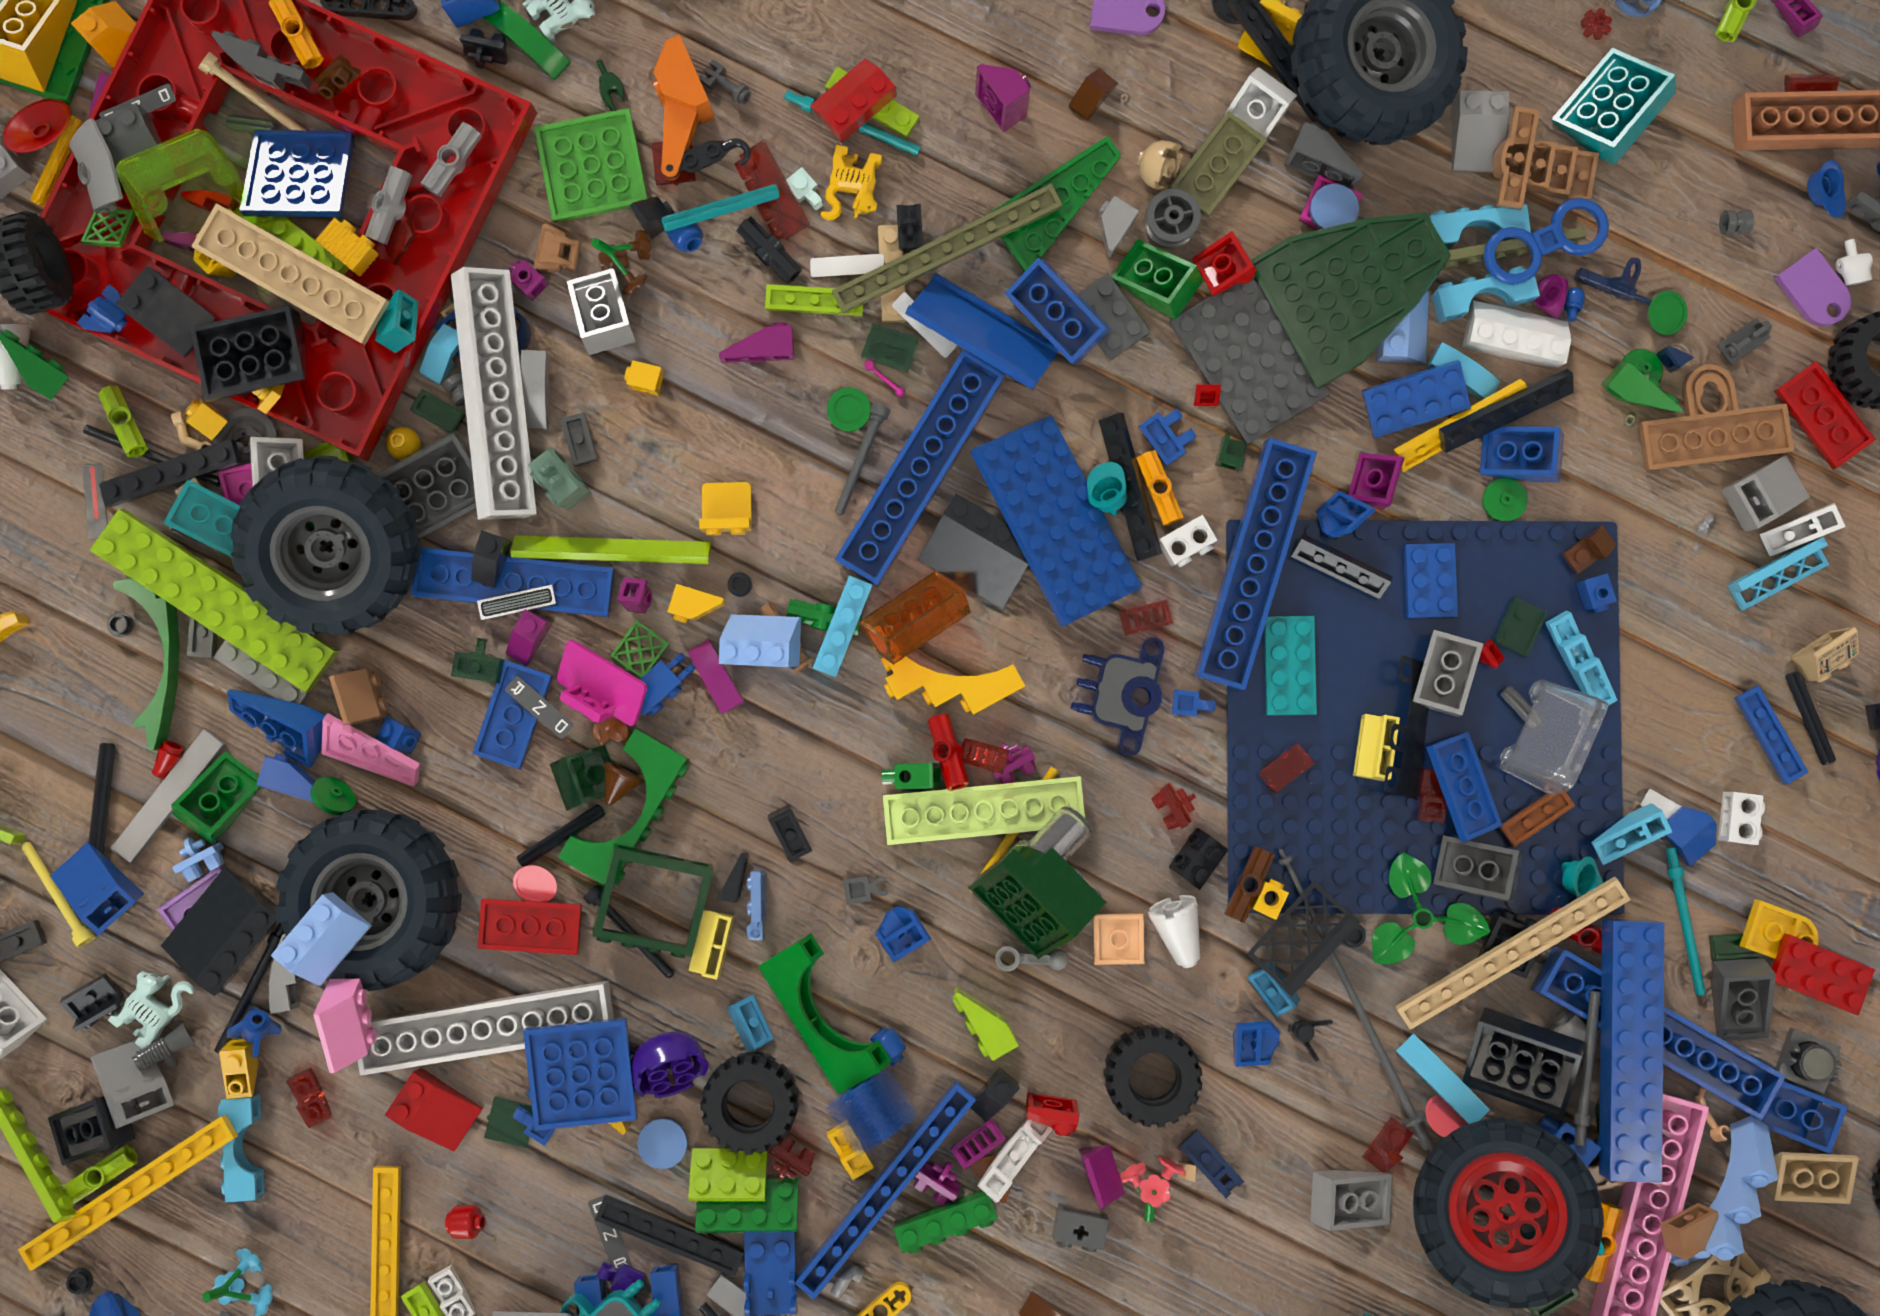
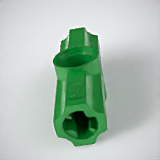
M790 599L786 617H801L802 624L827 631L836 607L822 603L811 604L805 601ZM860 615L853 636L859 635L863 615Z

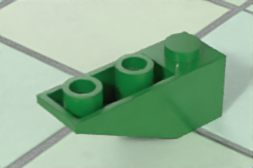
M6 329L2 332L0 330V341L26 384L52 400L69 377L64 371L66 367L54 359H51L49 362L41 356L43 352L33 345L24 346L18 342L20 338Z
M1632 361L1630 363L1620 362L1601 384L1618 401L1669 412L1681 413L1683 411L1678 406L1679 400L1669 393L1665 394L1660 390L1661 385L1651 377L1646 378L1642 374L1643 369Z

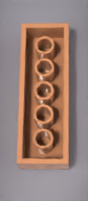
M1880 90L1744 93L1732 103L1735 151L1880 147Z

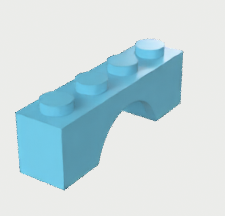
M1494 205L1483 206L1479 210L1470 211V208H1461L1454 213H1446L1445 210L1431 213L1429 216L1447 249L1452 248L1459 241L1462 230L1469 227H1482L1493 234L1500 229L1508 227L1523 228L1531 233L1527 205H1523L1521 210L1503 207L1494 208ZM1507 238V239H1503L1502 241L1511 240V239H1516V238Z
M1519 266L1510 269L1509 273H1522L1527 269ZM1487 274L1485 278L1479 280L1476 277H1470L1462 280V283L1453 285L1452 282L1441 284L1431 295L1438 323L1462 318L1469 312L1472 298L1478 294L1488 293L1496 295L1508 307L1530 303L1540 296L1535 276L1525 283L1511 285L1500 282L1492 277L1491 274Z
M848 576L829 628L813 664V669L834 677L837 676L872 584L853 576Z
M260 1093L248 1098H224L220 1100L218 1116H228L238 1137L223 1146V1154L220 1159L221 1168L224 1169V1180L221 1186L222 1194L225 1195V1202L257 1200L265 1195L264 1169L253 1165L246 1158L243 1151V1137L249 1126L261 1119Z

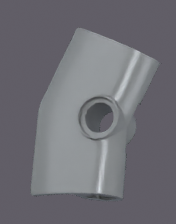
M88 119L75 132L69 146L78 163L79 179L87 186L93 211L96 213L111 212L117 209L115 201L122 200L123 195L111 152L95 120Z

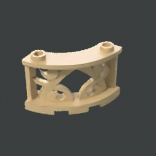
M1745 1250L1743 1254L1734 1256L1732 1263L1731 1260L1722 1261L1711 1255L1709 1258L1691 1262L1689 1265L1666 1276L1659 1303L1670 1316H1684L1681 1311H1688L1689 1316H1724L1731 1309L1728 1303L1740 1294L1743 1298L1754 1294L1755 1287L1768 1283L1771 1275L1765 1268L1759 1269ZM1704 1275H1726L1723 1286L1726 1299L1722 1303L1712 1298L1699 1299L1700 1286ZM1732 1283L1738 1285L1733 1292L1731 1290ZM1680 1289L1681 1293L1673 1297L1680 1301H1687V1303L1675 1305L1668 1295ZM1713 1305V1309L1706 1313L1707 1308L1701 1306Z

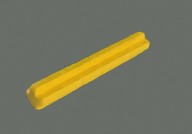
M70 116V121L64 132L58 137L31 195L30 201L39 206H45L71 151L69 143L75 132L83 124V121L79 118Z

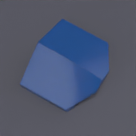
M1341 491L1335 493L1316 510L1322 533L1330 538L1353 532L1375 512L1373 507Z
M1681 807L1667 819L1672 833L1664 837L1672 847H1676V851L1688 866H1692L1716 845L1717 824L1708 813Z
M900 906L886 913L880 928L876 932V936L893 962H896L932 939L914 910Z
M1271 1021L1236 1024L1232 1034L1235 1067L1270 1064L1271 1057L1279 1044L1280 1030Z

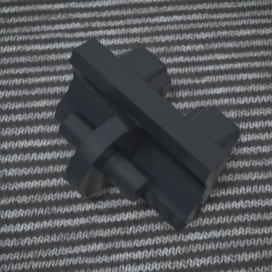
M474 28L470 30L468 35H461L460 42L463 44V55L468 57V59L475 60L476 68L483 69L485 63L507 64V42L504 35L495 33L491 40L485 39L484 32Z
M921 204L896 205L899 250H912L922 247Z

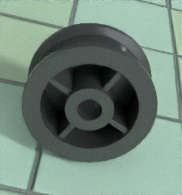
M1167 189L1158 193L1151 200L1144 219L1145 229L1150 239L1157 245L1165 248H1177L1188 243L1194 236L1200 223L1201 211L1199 204L1191 194L1181 189Z

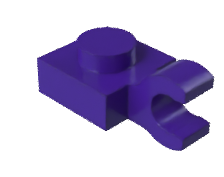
M603 1262L597 1277L606 1281H613L610 1289L625 1291L638 1279L642 1280L645 1273L625 1263H622L620 1269L609 1263Z

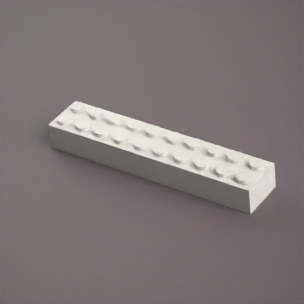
M462 267L451 274L477 517L478 520L524 519L536 514L533 478L530 476L532 470L528 466L531 460L510 270Z
M609 981L371 1019L372 1027L377 1032L376 1042L371 1045L368 1055L358 1060L359 1074L361 1076L525 1049L523 1034L525 1028L614 1019Z

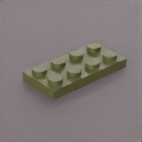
M1228 111L1171 185L1170 189H1181L1191 194L1198 202L1201 213L1209 218L1264 146L1267 139Z

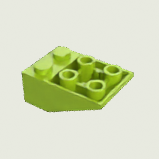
M959 987L954 988L953 1002L959 1013L965 1012L967 1016L965 1023L971 1034L977 1033L979 1037L977 1040L978 1046L984 1057L990 1056L991 1060L994 1061L1019 1046L1017 1038L1004 1016Z

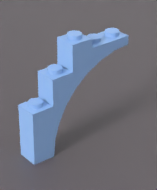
M1752 1115L1730 1124L1731 1151L1728 1168L1722 1186L1709 1207L1718 1211L1719 1216L1705 1250L1687 1260L1671 1254L1670 1262L1675 1266L1684 1267L1696 1260L1709 1258L1711 1255L1722 1261L1731 1260L1734 1256L1744 1253L1740 1224H1746L1755 1218L1761 1217L1756 1188L1765 1187L1769 1183L1778 1180L1768 1126Z

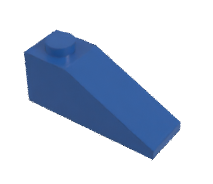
M276 753L275 757L265 756L257 786L313 802L310 790L315 780L299 764L291 762V757Z

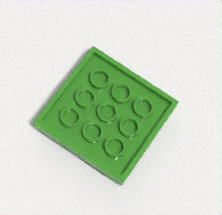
M629 108L534 127L551 217L554 223L631 208L630 204L633 202L648 199L632 115Z

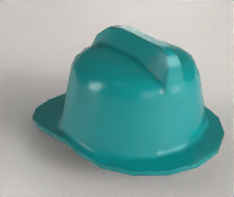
M1106 462L1096 466L1090 472L1087 478L1090 504L1102 512H1111L1112 515L1116 516L1117 510L1123 507L1127 500L1125 474L1122 467L1114 462Z
M1590 856L1583 858L1581 861L1564 862L1562 864L1564 889L1577 896V898L1603 884L1596 862Z

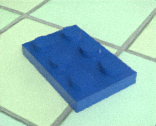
M1455 543L1403 545L1406 619L1458 617Z

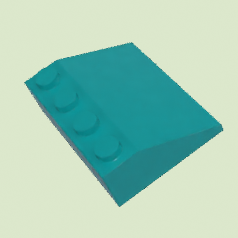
M1611 48L1552 118V122L1589 152L1599 153L1600 159L1616 165L1675 95V74Z

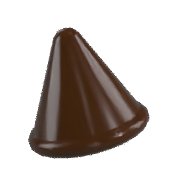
M612 763L604 764L605 803L609 806L643 783L642 778Z

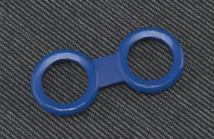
M1575 198L1567 200L1558 206L1552 215L1551 225L1536 232L1530 233L1523 228L1517 227L1500 229L1490 237L1485 245L1484 261L1486 268L1492 277L1502 283L1511 285L1525 283L1536 275L1541 267L1542 257L1549 253L1562 249L1569 254L1581 256L1593 253L1599 249L1608 237L1609 222L1607 215L1601 206L1592 200ZM1582 209L1592 214L1598 227L1597 235L1592 242L1580 245L1574 244L1566 238L1561 225L1562 219L1568 211ZM1516 238L1528 246L1531 253V262L1527 270L1522 273L1512 274L1499 267L1495 259V250L1498 243L1503 239Z

